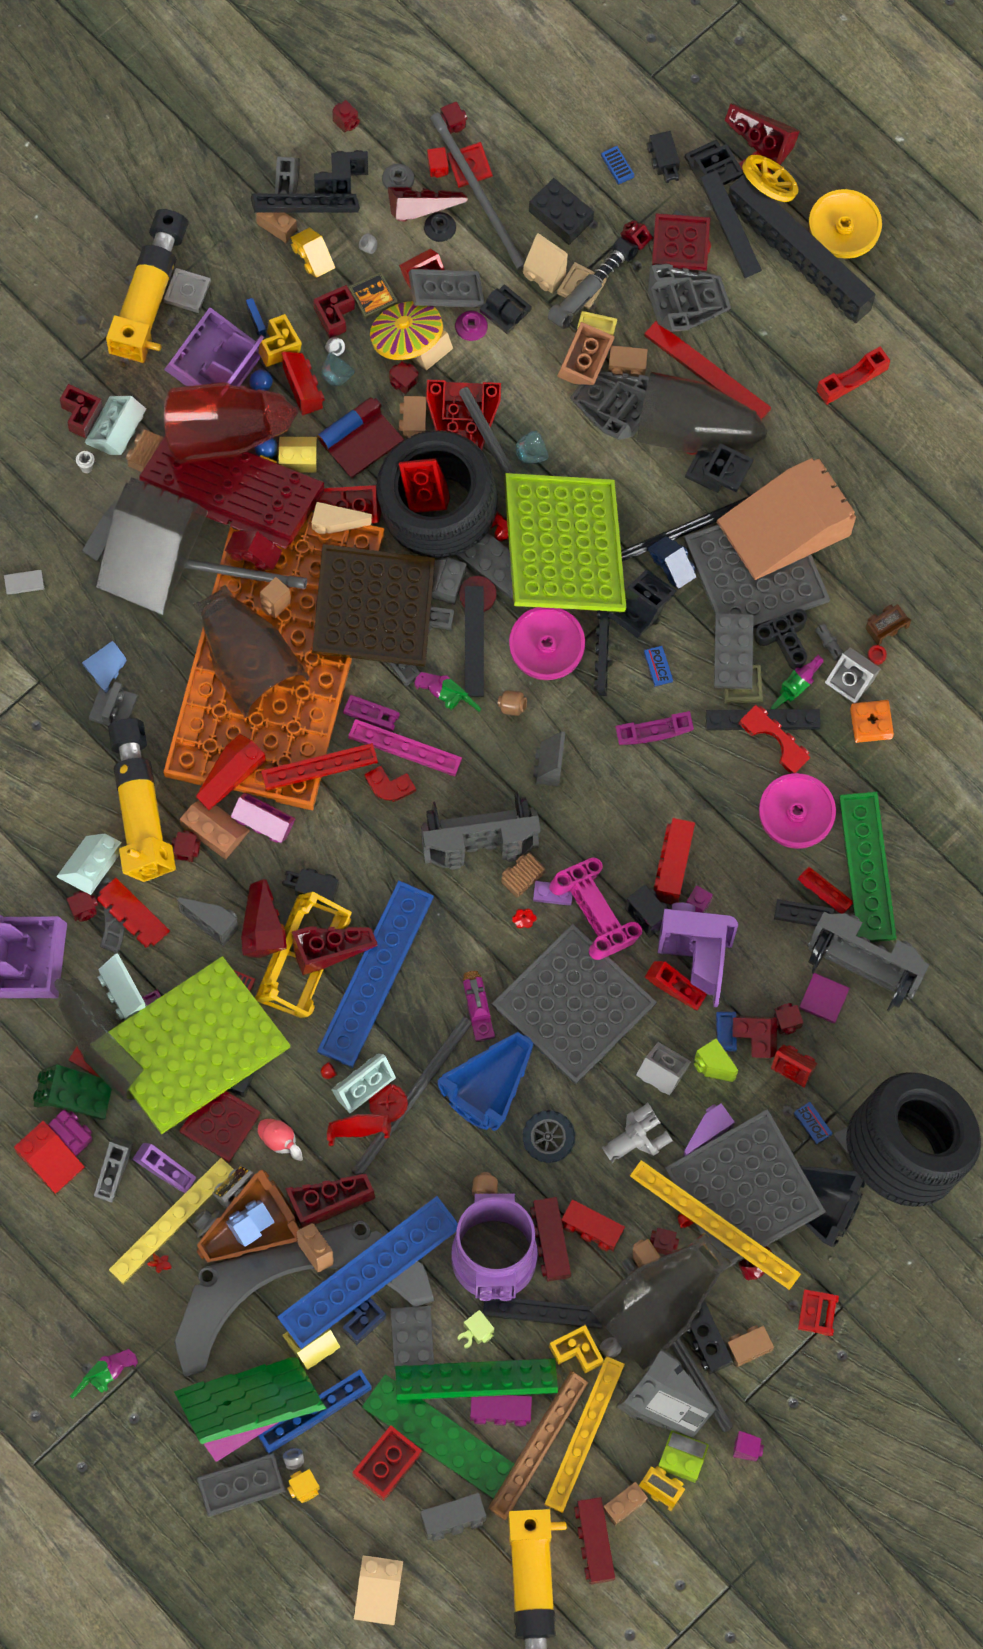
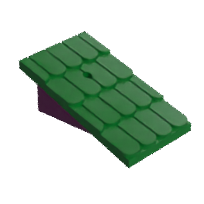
M289 1357L267 1366L263 1364L235 1375L228 1374L206 1383L202 1381L174 1391L201 1444L205 1445L216 1462L281 1421L326 1409L297 1357Z

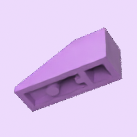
M714 1104L706 1110V1114L687 1145L683 1157L715 1140L734 1127V1120L722 1104L718 1106Z
M143 1143L133 1157V1160L146 1170L184 1194L197 1178L149 1143Z

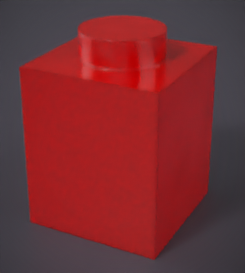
M445 147L427 149L430 177L441 178L448 175Z

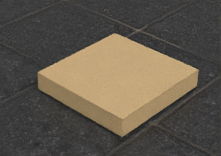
M574 262L557 290V294L566 298L587 275H594V271ZM605 278L603 280V283H601L602 287L583 306L584 308L588 310L591 308L592 304L594 303L595 299L597 298L598 294L600 293L601 289L606 283L607 278Z

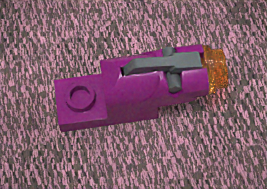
M478 971L466 972L463 974L464 978L462 981L475 1041L480 1042L493 1039L495 1035L482 977Z

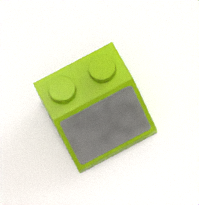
M671 1431L658 1467L667 1473L696 1483L709 1445Z

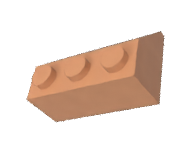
M581 322L557 377L573 384L594 385L615 336Z
M199 800L192 804L180 818L181 827L193 832L194 835H197V839L201 840L202 843L225 860L250 832L248 828L238 824L235 819L231 818L228 813L217 805L208 811Z

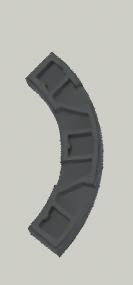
M107 875L103 877L94 890L98 897L101 895L99 892L111 882ZM111 905L108 909L103 906L105 929L100 947L117 954L120 951L124 938L125 927L123 923L125 919L119 922L109 912L113 906Z

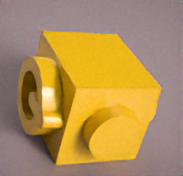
M310 1469L303 1473L298 1471L290 1476L291 1479L288 1481L290 1486L287 1489L292 1498L296 1497L298 1501L304 1503L319 1494L318 1490H320V1487Z

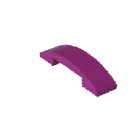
M690 711L672 714L670 718L635 725L632 722L615 726L619 745L659 741L694 730Z

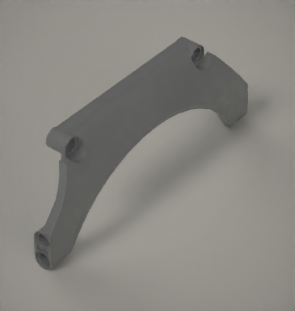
M356 1220L320 1231L333 1251L334 1264L328 1268L341 1269L383 1237L377 1230L371 1232L368 1224L363 1220ZM358 1224L365 1226V1232L361 1235L355 1233V1227ZM298 1241L243 1254L239 1257L204 1266L199 1270L198 1278L200 1284L194 1285L174 1341L184 1377L205 1371L209 1354L218 1332L235 1308L250 1294L279 1277L302 1270L315 1269L299 1247ZM418 1261L387 1284L414 1307L434 1302L425 1267ZM206 1270L213 1273V1277L209 1281L203 1280L201 1276Z

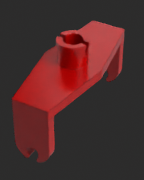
M357 1114L329 1122L327 1130L328 1145L334 1146L335 1137H364L382 1131L385 1133V1139L390 1138L391 1123L389 1115Z

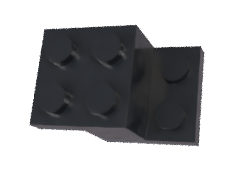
M717 140L692 150L684 156L701 186L699 178L716 170L723 185L735 181L744 175L728 145L720 146Z
M337 151L331 153L332 173L325 171L314 173L315 194H351V176L368 175V151Z
M721 443L716 451L702 444L687 470L685 478L716 493H719L722 486L737 493L754 459Z
M646 569L625 591V612L610 611L608 617L639 638L658 619L664 605L675 595L676 590Z

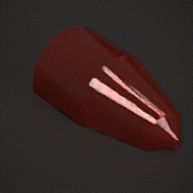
M226 382L171 388L164 404L166 439L170 452L180 464L234 458L285 433L298 414V408L292 406L279 393L260 389L252 390L245 386L229 385L230 383Z

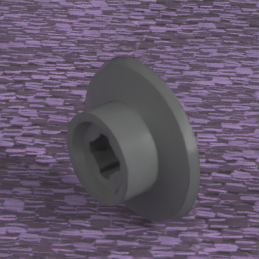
M393 164L383 172L382 182L386 189L388 187H412L414 184V173L406 165Z
M204 1209L193 1222V1225L198 1228L196 1238H199L210 1228L219 1216L220 1210H216L211 1214L207 1209Z

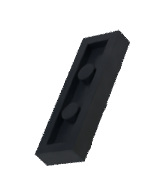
M777 899L774 919L817 926L823 913L834 914V908Z

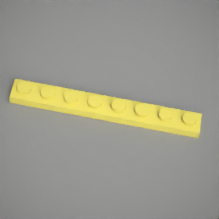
M220 1158L109 1271L124 1284L213 1196L215 1187L219 1183H223L234 1169Z

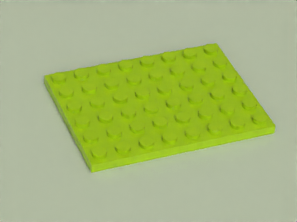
M505 473L504 485L514 606L625 612L626 599L615 480Z
M223 956L94 1041L96 1048L161 1134L290 1048L289 1042Z

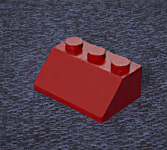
M282 352L283 371L301 415L323 409L324 395L316 387L318 381L315 374L312 375L310 372L312 367L309 359L305 360L303 353Z

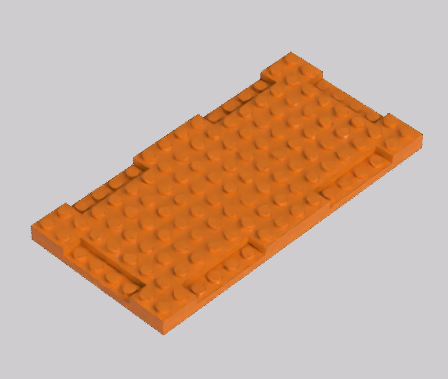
M311 512L292 544H289L286 549L277 546L282 550V553L274 570L264 571L307 578L306 589L287 586L290 589L291 603L276 618L271 614L267 615L261 609L260 592L270 582L217 573L164 768V777L202 785L225 746L239 734H242L252 740L265 753L266 762L233 790L274 799L277 803L313 811L322 777L266 791L261 770L327 754L352 658L312 653L322 545L380 551L384 538V528L368 525L331 534H320L312 530L311 522L314 513ZM230 527L225 548L233 532L239 530ZM224 548L220 562L221 565L259 571L250 561L241 560L238 562L233 560Z

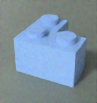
M256 1200L249 1202L245 1206L246 1209L241 1212H234L229 1216V1220L226 1221L236 1240L243 1246H247L261 1237L260 1232L275 1223L263 1202L259 1200L257 1202Z

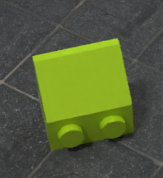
M717 1039L697 1050L694 1066L699 1073L702 1072L705 1077L730 1082L736 1079L738 1069Z

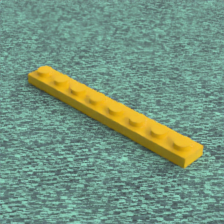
M606 1356L545 1501V1506L563 1513L624 1368V1363Z

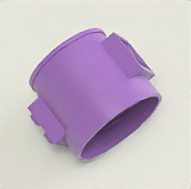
M475 1194L474 1204L465 1210L458 1222L457 1233L452 1245L451 1260L453 1271L460 1284L470 1293L474 1294L475 1298H480L481 1301H489L491 1299L509 1301L515 1298L516 1294L530 1282L536 1269L537 1245L534 1224L527 1211L515 1202V1194ZM501 1221L518 1228L525 1235L530 1248L526 1255L516 1264L503 1269H489L476 1264L466 1255L461 1246V1240L470 1228L479 1223Z

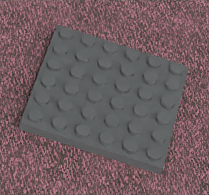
M719 525L684 536V541L714 614L753 615V628L792 610L802 609L805 611L830 602L811 554L754 580Z
M572 924L492 1003V1007L522 1035L528 1036L532 1040L533 1045L576 1085L657 1002L608 956L600 960L593 959L589 955V948L593 942Z
M768 1109L665 1168L674 1184L763 1247L768 1246L826 1212ZM697 1225L722 1271L745 1259Z

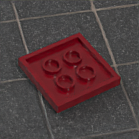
M656 213L652 265L669 264L677 269L687 268L690 270L707 271L710 217Z
M225 1091L191 1114L179 1132L230 1163L260 1117L261 1112Z

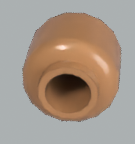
M506 690L498 698V707L501 708L502 713L505 715L519 716L526 710L527 698L524 697L522 692Z
M482 1172L474 1177L472 1181L473 1197H475V1194L498 1193V1180L490 1173Z

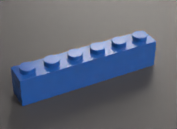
M360 1369L319 1395L326 1409L281 1421L258 1435V1438L268 1454L371 1391V1385Z

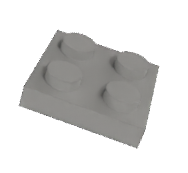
M176 268L164 297V303L199 313L211 283V278Z

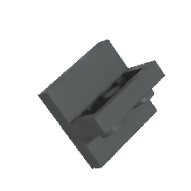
M114 682L113 687L109 686L110 689L106 693L100 687L89 715L90 721L109 726L117 720L131 717L138 696L137 694L124 691L122 684Z

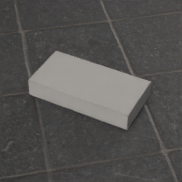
M42 570L4 575L7 595L44 590Z

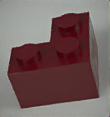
M344 285L313 299L314 311L329 339L346 332V321L342 315L355 309L354 298L347 285Z
M68 384L60 397L61 408L72 413L67 422L69 431L86 439L103 409L102 400Z
M234 531L225 548V551L230 554V558L238 562L241 560L250 561L257 570L263 572L265 570H274L282 553L281 549L258 531Z
M733 1017V1037L752 1038L751 1057H775L777 1052V1017Z

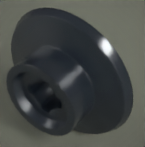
M443 212L433 213L424 222V232L431 240L444 242L454 236L456 222L449 214Z

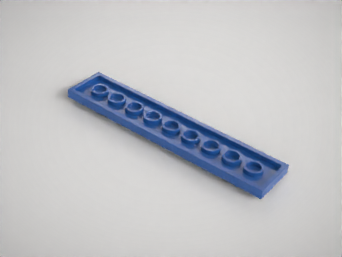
M398 881L373 933L378 945L364 952L317 1053L351 1068L354 1067L434 899V895Z
M436 1196L277 1316L278 1320L299 1348L303 1349L457 1232V1221L438 1196Z

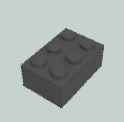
M479 1493L420 1512L427 1540L432 1539L433 1542L444 1539V1535L452 1533V1536L461 1534L468 1527H471V1529L480 1528L486 1522V1513Z

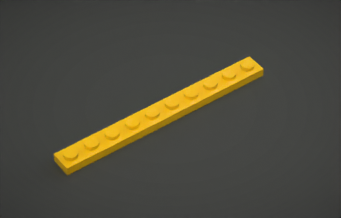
M642 1160L631 1173V1178L788 1290L792 1288L801 1275L794 1268Z

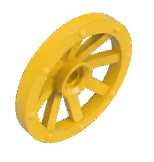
M750 155L744 161L742 168L745 176L765 195L778 201L789 202L798 194L796 181L778 163L760 155ZM756 164H760V165H761V172H760V170L758 169V167H757ZM767 167H768L769 169L773 170L775 173H774V174L769 173L768 170H767ZM780 176L785 182H778L777 178Z

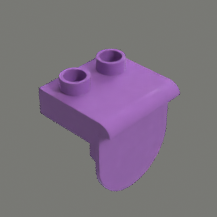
M209 308L164 370L212 406H226L235 394V391L261 358L257 347L264 336L260 335L256 341L212 308Z
M689 903L672 904V910L664 909L659 933L658 953L693 957L691 984L705 993L713 995V1007H718L725 947L732 948L738 922L734 917L728 915L695 912V906Z
M0 915V998H59L67 923L58 916L3 917Z

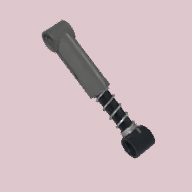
M624 237L617 239L613 245L611 257L605 259V263L595 270L594 275H587L560 305H554L548 313V320L562 329L569 327L574 315L602 287L601 283H603L606 277L608 278L610 272H614L613 269L616 266L619 267V263L629 262L635 258L638 246Z

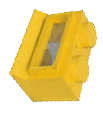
M651 1466L639 1487L650 1494L652 1499L662 1502L668 1506L669 1511H672L685 1491V1488L682 1487L683 1483L677 1478L673 1477L671 1480L665 1476L666 1471L658 1466L653 1468Z

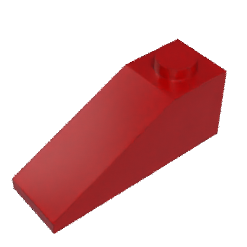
M654 961L645 975V978L657 988L694 1010L699 1009L707 996L704 991L692 985L690 980L665 961Z

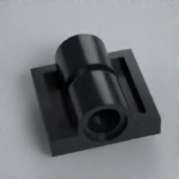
M505 284L500 289L496 288L488 296L486 303L480 308V312L506 334L532 310L531 305Z

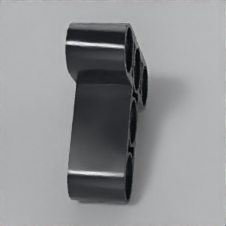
M802 609L792 610L759 625L756 630V643L760 646H767L777 642L787 663L793 670L797 667L802 668L805 666L807 660V653L796 632L801 631L805 627L807 620L806 612ZM797 617L800 618L802 622L798 623L795 622L793 619ZM783 625L785 629L779 630L776 626ZM764 632L767 633L769 636L762 637L760 633ZM791 641L794 645L788 646L785 644V642ZM800 657L802 661L796 662L793 658Z

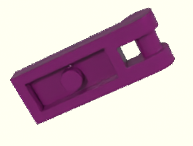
M353 695L349 696L343 711L345 715L382 727L390 732L394 731V723L400 716V713ZM384 715L389 717L387 721L382 720Z

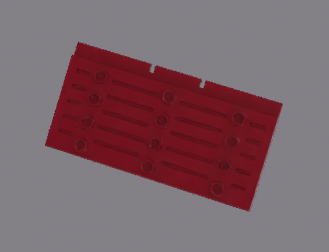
M173 423L139 475V481L134 489L189 511L192 507H195L193 509L194 513L224 525H228L230 521V527L239 531H258L273 544L286 549L289 544H292L324 492V482Z

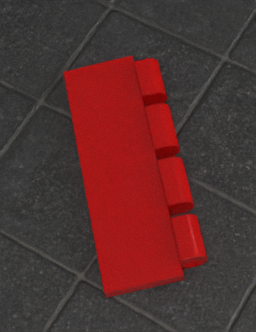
M117 878L113 879L99 892L101 895L97 898V901L106 909L112 905L113 907L109 912L119 922L126 919L123 926L133 936L139 932L140 934L136 939L145 948L150 944L155 946L170 932Z

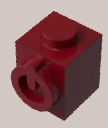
M347 100L338 103L332 110L334 123L344 133L355 129L360 122L358 111Z
M457 101L440 108V114L450 134L458 133L466 128L467 115L464 109H460Z
M636 220L624 224L623 231L620 233L622 237L637 245L639 250L653 238L645 224L637 223Z
M401 361L398 365L395 364L389 371L390 384L406 395L418 383L419 372L412 364Z
M191 831L177 832V837H173L171 844L174 849V859L193 862L194 857L198 858L201 840L197 839V835H194Z
M80 890L75 892L73 896L66 898L75 921L84 922L96 915L95 906L98 903L95 895H90Z
M788 1003L774 1009V1017H777L779 1034L785 1033V1035L795 1033L796 1029L802 1028L803 1020L798 1005L793 1006L792 1003Z
M657 1228V1231L652 1230L650 1242L658 1253L671 1256L673 1250L677 1251L679 1239L676 1238L677 1232Z

